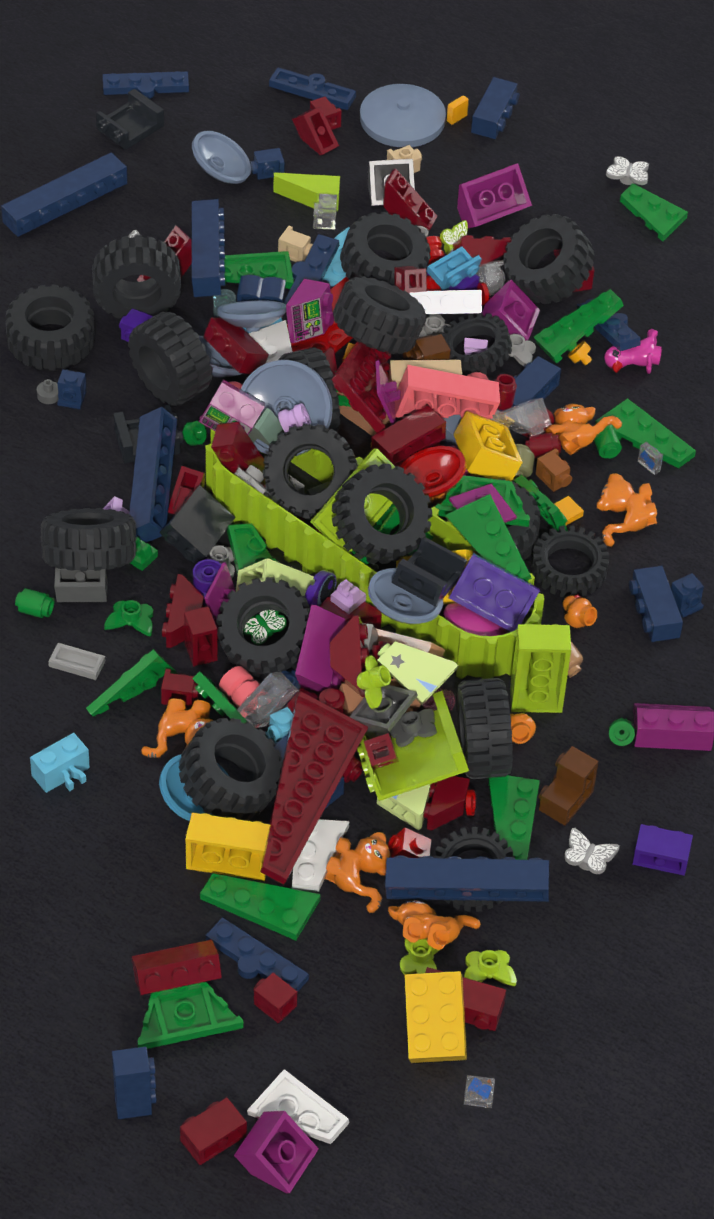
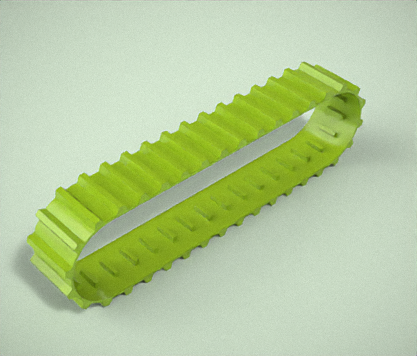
M211 429V444L206 445V491L213 492V497L236 517L232 524L252 523L259 535L266 539L268 549L272 550L278 547L284 552L285 561L288 563L294 560L302 564V572L306 574H317L321 570L332 572L336 576V588L347 579L366 594V601L364 602L375 607L369 597L368 586L371 578L377 572L227 470L211 448L215 431ZM311 449L302 455L295 456L291 460L293 464L321 483H326L333 479L334 468L332 461L325 453L319 450ZM360 457L356 458L357 465L359 466L363 459ZM432 507V517L428 519L431 522L430 533L434 536L431 541L450 551L464 549L475 551L449 521L446 522L439 517V509ZM530 573L532 579L526 582L534 585L535 577ZM538 593L525 616L524 625H541L544 605L543 594ZM382 613L381 627L389 624L396 629V634L431 642L445 649L443 657L458 665L456 677L460 679L467 675L481 677L482 679H489L504 674L512 676L517 630L498 636H479L456 627L440 615L426 623L406 624L395 621Z

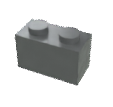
M55 567L57 602H107L108 580L106 569H101L100 571H71Z

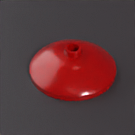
M435 446L413 454L400 467L404 468L403 473L406 475L412 473L416 477L414 481L417 484L422 483L425 487L422 490L424 495H429V498L449 491L461 480L466 471V460L462 452L456 448Z

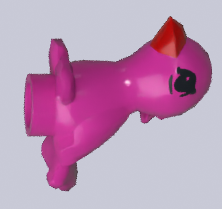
M654 329L648 330L647 338L640 341V346L621 352L614 346L610 347L605 353V363L616 373L621 368L634 364L646 366V371L650 374L652 364L659 365L662 347L656 346L658 331Z

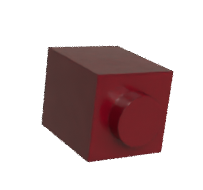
M272 973L266 979L263 978L256 984L254 988V1005L274 1021L280 1023L297 1007V991L275 973Z

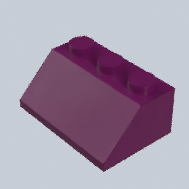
M518 163L459 185L457 209L461 221H467L468 228L482 225L532 206Z
M311 605L295 676L301 688L319 696L325 689L335 688L339 690L341 686V680L335 676L330 665V642L347 622L346 619L317 605Z
M634 703V747L711 751L714 740V711L710 707Z

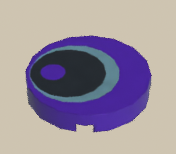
M321 570L313 577L316 581L314 585H309L305 593L310 609L311 605L320 606L327 597H331V594L336 591V576L332 572Z

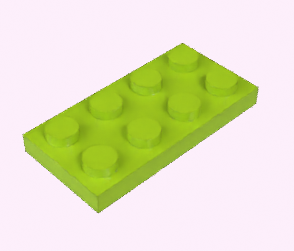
M373 449L347 480L371 465L376 464L379 467L382 464H390L391 469L395 468V466L378 449ZM341 486L310 522L326 538L347 551L343 546L346 544L343 538L339 540L336 532L339 531L338 527H334L332 523V518L336 516V513L332 512V505L337 501L335 496L342 488ZM369 494L364 502L365 516L372 527L393 504L388 498L380 494Z

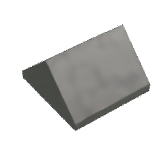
M413 159L369 161L368 189L371 206L384 205L385 183L394 169H397L415 190Z
M391 685L381 688L382 701L378 708L371 709L366 698H364L350 717L368 726L365 734L371 739L387 734L417 698V692Z

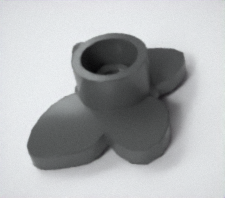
M424 709L419 713L415 711L403 714L389 734L396 738V743L399 747L410 744L417 736H433L437 733L434 725L435 714L432 709Z

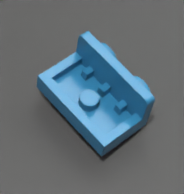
M460 247L429 265L426 272L442 290H445L450 286H457L467 276H474L479 271L482 258L479 255L472 258L463 247Z

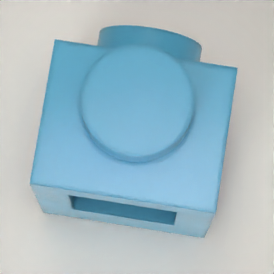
M288 707L270 715V724L268 731L265 732V736L268 739L271 738L275 744L289 734L293 713Z

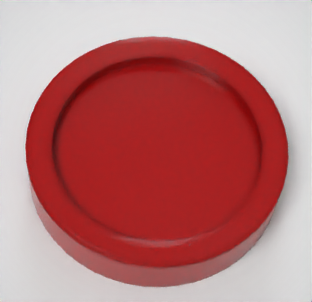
M482 282L478 283L477 290H482V305H485L489 301V291L486 283Z
M468 789L466 794L467 816H474L476 794L475 790Z

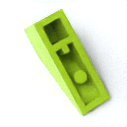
M274 173L275 193L317 210L338 211L340 176Z

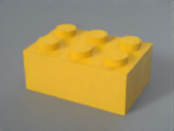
M466 411L453 435L460 452L465 457L467 471L476 477L483 476L497 480L501 478L505 479V481H512L523 462L508 426Z
M192 813L186 835V869L265 881L266 875L261 873L260 870L270 825L259 821L250 822L233 817L224 818L207 813Z
M461 971L406 974L405 991L410 1062L467 1060Z

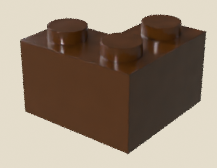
M442 334L436 336L428 335L418 338L413 349L403 353V359L450 360V348Z
M573 746L566 754L562 753L555 763L557 772L553 782L549 786L545 785L539 794V799H541L539 811L566 826L594 792L599 761Z

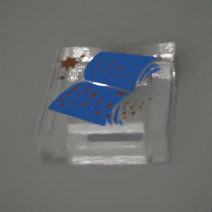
M645 442L640 445L638 462L654 475L661 470L663 454Z
M467 1075L464 1104L492 1108L495 1079Z

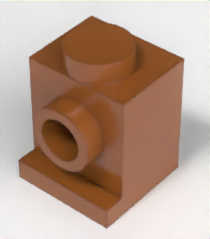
M557 449L537 458L536 475L553 492L561 487L568 486L572 481L570 467L565 460L558 456L559 451Z

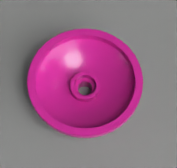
M456 602L448 604L444 609V616L447 621L468 633L479 636H498L508 633L503 627Z

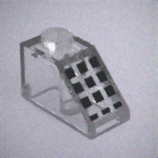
M543 398L531 399L492 415L495 421L519 434L530 433L531 436L543 433V428L552 425Z

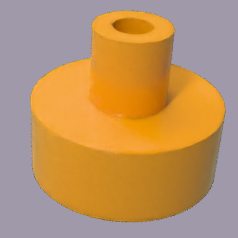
M582 341L568 354V357L573 363L581 360L584 365H587L592 360L587 354L591 347L585 341Z

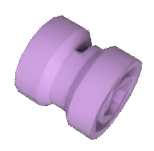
M302 403L295 405L291 410L285 409L278 412L279 421L285 433L289 432V428L293 426L298 428L303 427V424H311L309 414Z

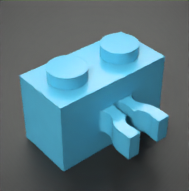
M75 733L68 735L30 757L32 777L46 793L64 782L69 791L73 790L74 783L70 780L71 778L78 779L81 784L86 782V775L83 771L90 768L89 750Z

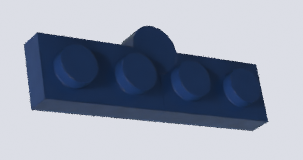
M278 67L269 80V87L312 100L326 96L335 107L345 110L349 109L356 98L355 90L328 82L325 83V77L317 73L308 77Z
M188 72L103 74L104 95L128 94L131 90L136 89L148 99L155 95V90L157 93L189 92Z
M318 234L305 261L297 262L292 266V274L295 281L284 304L287 305L304 279L322 282L340 246L339 240Z
M589 299L584 303L577 304V309H579L582 305L587 304L594 299ZM616 313L603 324L598 323L594 326L620 352L641 345L640 337L628 327V317L623 313Z
M223 917L206 934V941L212 940L218 950L238 962V973L245 979L254 978L258 973L262 979H266L270 974L275 973L297 992L309 980L307 972Z

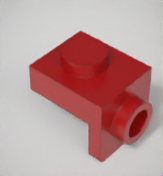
M404 828L390 838L388 842L391 858L400 855L408 858L430 856L431 839Z

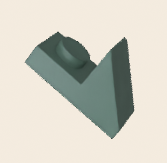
M266 408L257 419L248 436L253 443L259 439L270 446L271 443L274 444L278 440L277 436L285 432L278 418L270 409Z

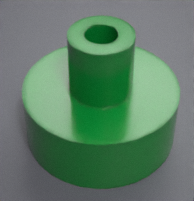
M193 421L188 422L184 426L182 431L183 439L189 445H200L205 442L206 429L202 423Z
M620 718L611 723L609 737L614 744L625 746L633 741L635 728L629 720Z

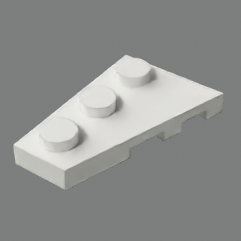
M286 320L262 328L257 332L248 333L269 354L266 363L277 361L283 354L292 352Z
M318 821L293 867L292 889L319 892L327 873L326 866L328 861L337 852V842L340 837L346 834L349 828V821Z
M286 1070L279 1074L247 1110L248 1115L258 1119L263 1112L286 1111L307 1136L329 1144L349 1124L347 1117Z

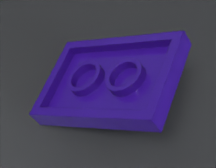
M473 553L449 595V599L512 632L517 630L518 624H522L540 589Z

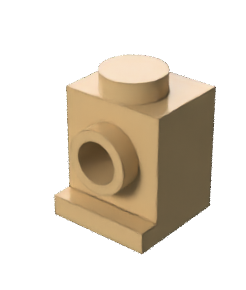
M408 145L395 151L392 149L387 150V160L413 159L414 173L420 171L422 155L418 149L413 150Z
M288 226L279 238L278 252L289 251L290 260L304 262L313 246L311 244V237L293 231V227Z

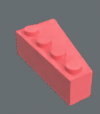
M407 365L397 389L401 391V398L395 400V417L403 418L404 414H413L415 411L429 406L442 418H449V416L461 415V418H463L466 411L487 419H493L500 404L499 382Z

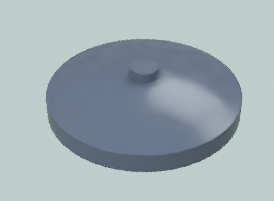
M392 84L380 87L365 97L360 108V122L365 132L376 141L393 147L403 148L408 145L416 147L429 143L440 135L445 126L446 111L442 101L431 91L415 85Z
M277 360L266 363L253 371L241 387L242 391L265 403L261 414L268 408L279 420L278 412L285 409L291 410L295 405L302 403L309 414L311 426L319 424L327 429L330 426L333 410L330 391L323 378L315 370L303 363L291 360ZM257 439L254 442L256 448L268 455L269 446ZM311 449L304 450L298 453L296 456L302 455L310 451Z

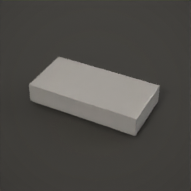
M57 643L48 662L49 667L96 680L105 663V656Z

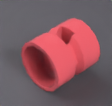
M242 666L232 668L220 680L219 689L229 700H232V703L242 714L255 711L266 698V690L256 680L253 681L252 675Z

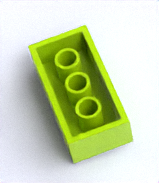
M518 624L510 684L511 712L562 713L571 655L570 625Z

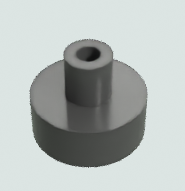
M50 379L41 382L37 386L38 400L44 404L56 403L59 399L58 384Z

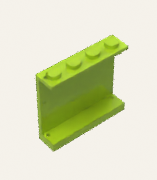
M442 691L433 694L437 710L433 711L435 714L434 725L437 730L435 735L430 737L417 736L410 744L404 747H399L396 743V738L390 735L399 762L374 770L364 741L371 738L366 734L364 735L357 750L362 761L361 764L370 793L375 791L379 801L469 771Z

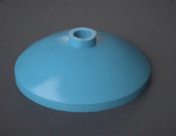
M182 754L169 760L162 769L159 786L167 805L177 815L190 821L192 813L202 814L204 809L199 805L196 806L191 801L193 798L190 795L187 796L183 789L185 783H181L179 777L181 772L179 770V761L182 758ZM218 764V766L220 767V769H221L227 776H229L228 773Z

